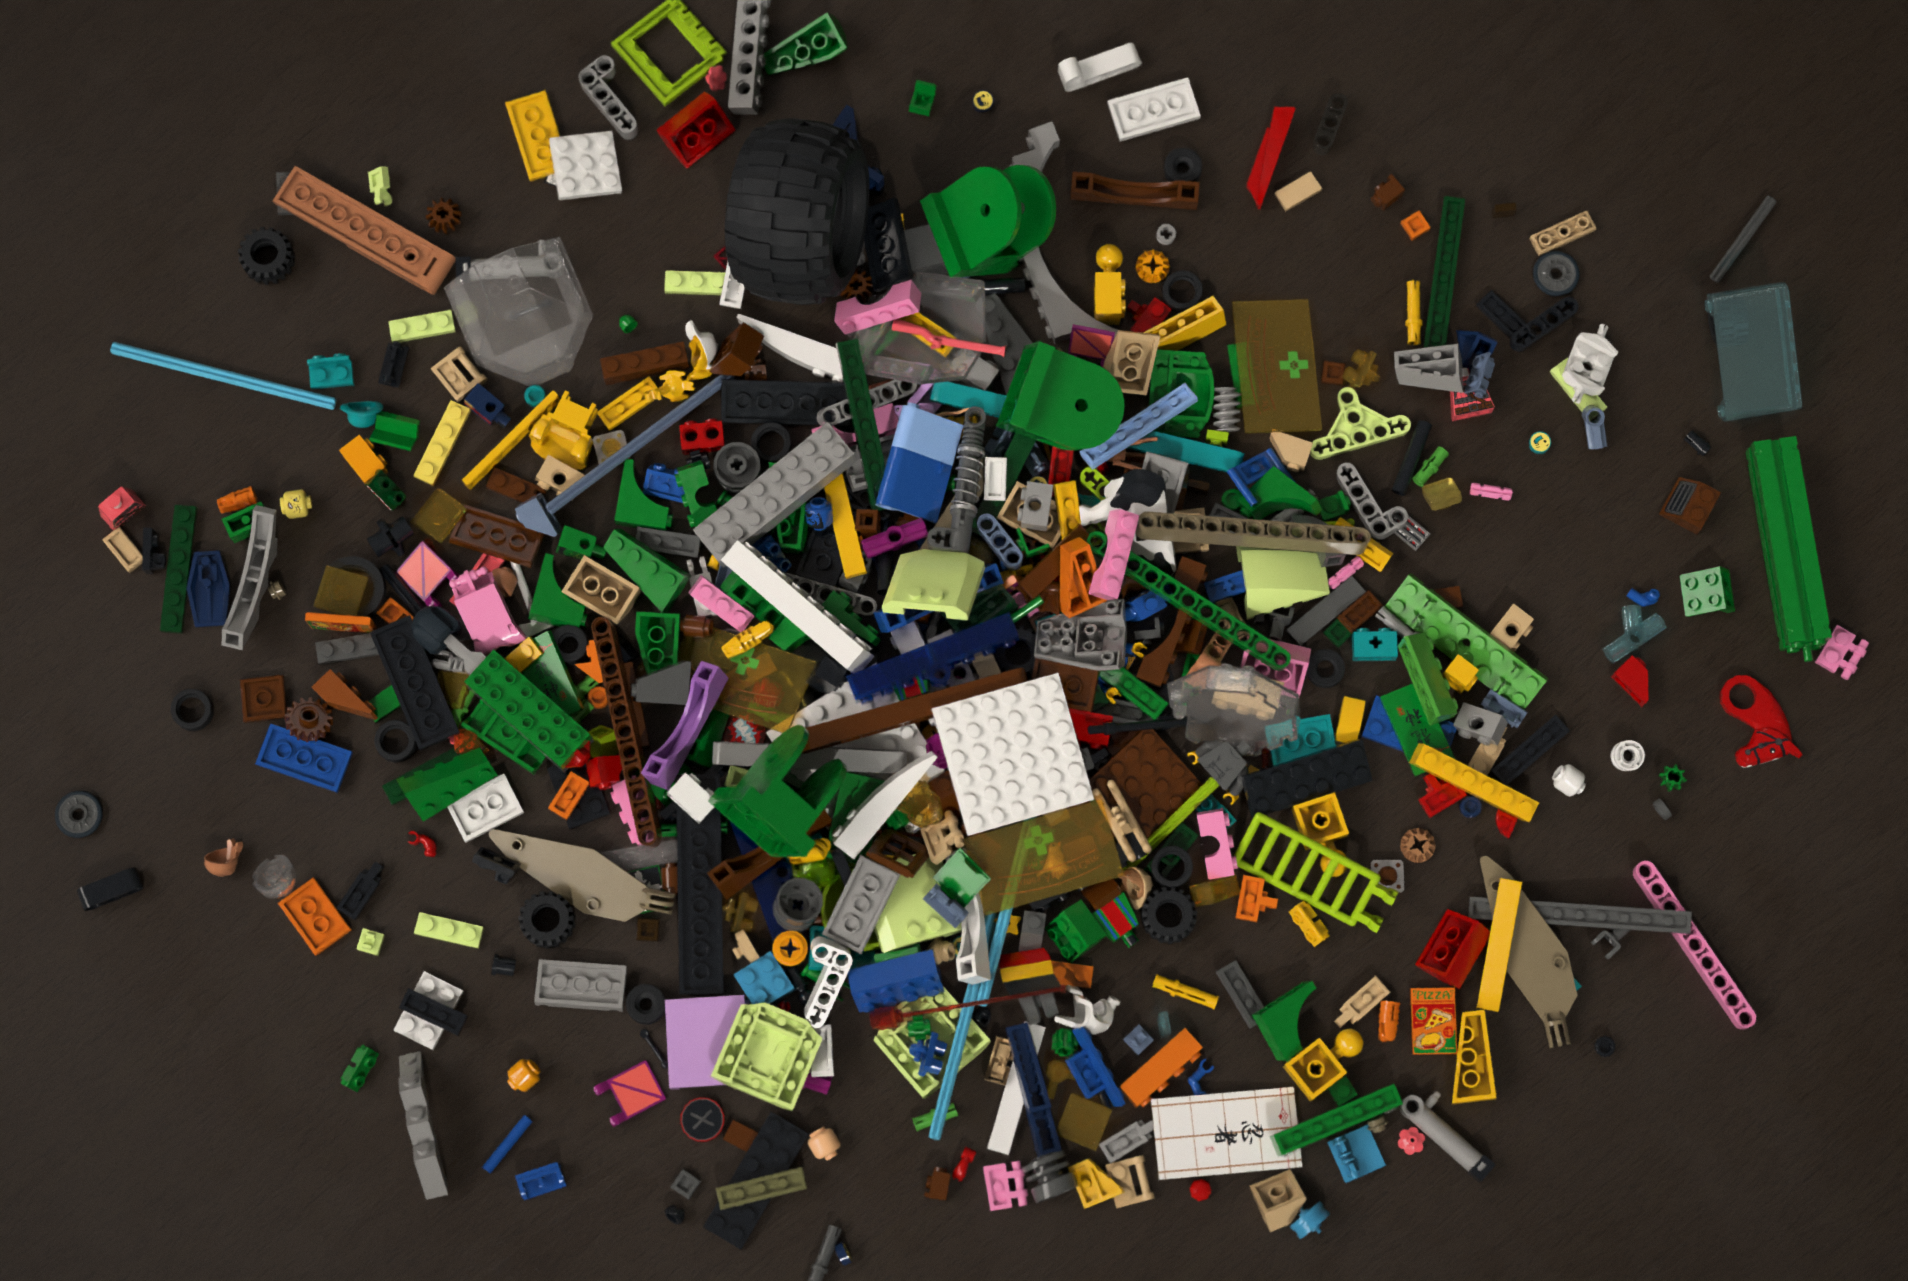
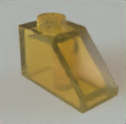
M1236 873L1232 876L1209 879L1189 886L1191 897L1196 907L1215 904L1240 894Z

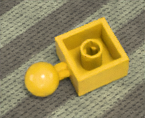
M1113 244L1103 245L1096 253V262L1103 272H1095L1094 319L1106 325H1120L1121 318L1125 317L1126 307L1125 300H1121V298H1124L1125 279H1121V272H1116V269L1122 264L1123 254Z
M1335 792L1292 807L1291 811L1299 833L1347 857L1341 850L1336 849L1334 841L1346 838L1349 834ZM1317 817L1320 820H1325L1322 826L1315 823ZM1304 845L1305 851L1311 849ZM1322 855L1320 860L1323 872H1325L1331 860ZM1338 864L1332 877L1341 876L1345 873L1347 867Z
M1342 1030L1335 1039V1046L1330 1050L1318 1038L1287 1062L1283 1068L1311 1102L1347 1073L1338 1060L1343 1056L1354 1057L1358 1055L1363 1048V1038L1356 1030ZM1310 1065L1313 1067L1319 1066V1075L1310 1072Z

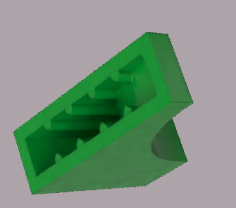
M626 459L614 520L616 525L667 531L668 527H672L673 514H670L669 507L654 503L642 493L636 483L635 462L632 459Z
M1275 466L1249 489L1258 501L1256 505L1251 507L1244 496L1238 500L1241 507L1240 513L1248 519L1261 520L1265 516L1283 509H1302L1315 516L1322 511L1318 500Z
M545 553L528 619L556 627L573 625L580 628V625L585 626L587 614L584 613L585 606L573 601L561 592L562 590L558 586L553 573L554 555Z
M1303 981L1252 1014L1277 1061L1289 1062L1298 1052L1303 1050L1297 1030L1298 1015L1305 999L1317 989L1313 981Z

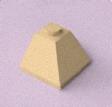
M1290 1169L1250 1186L1263 1220L1270 1232L1291 1224L1306 1201V1197Z

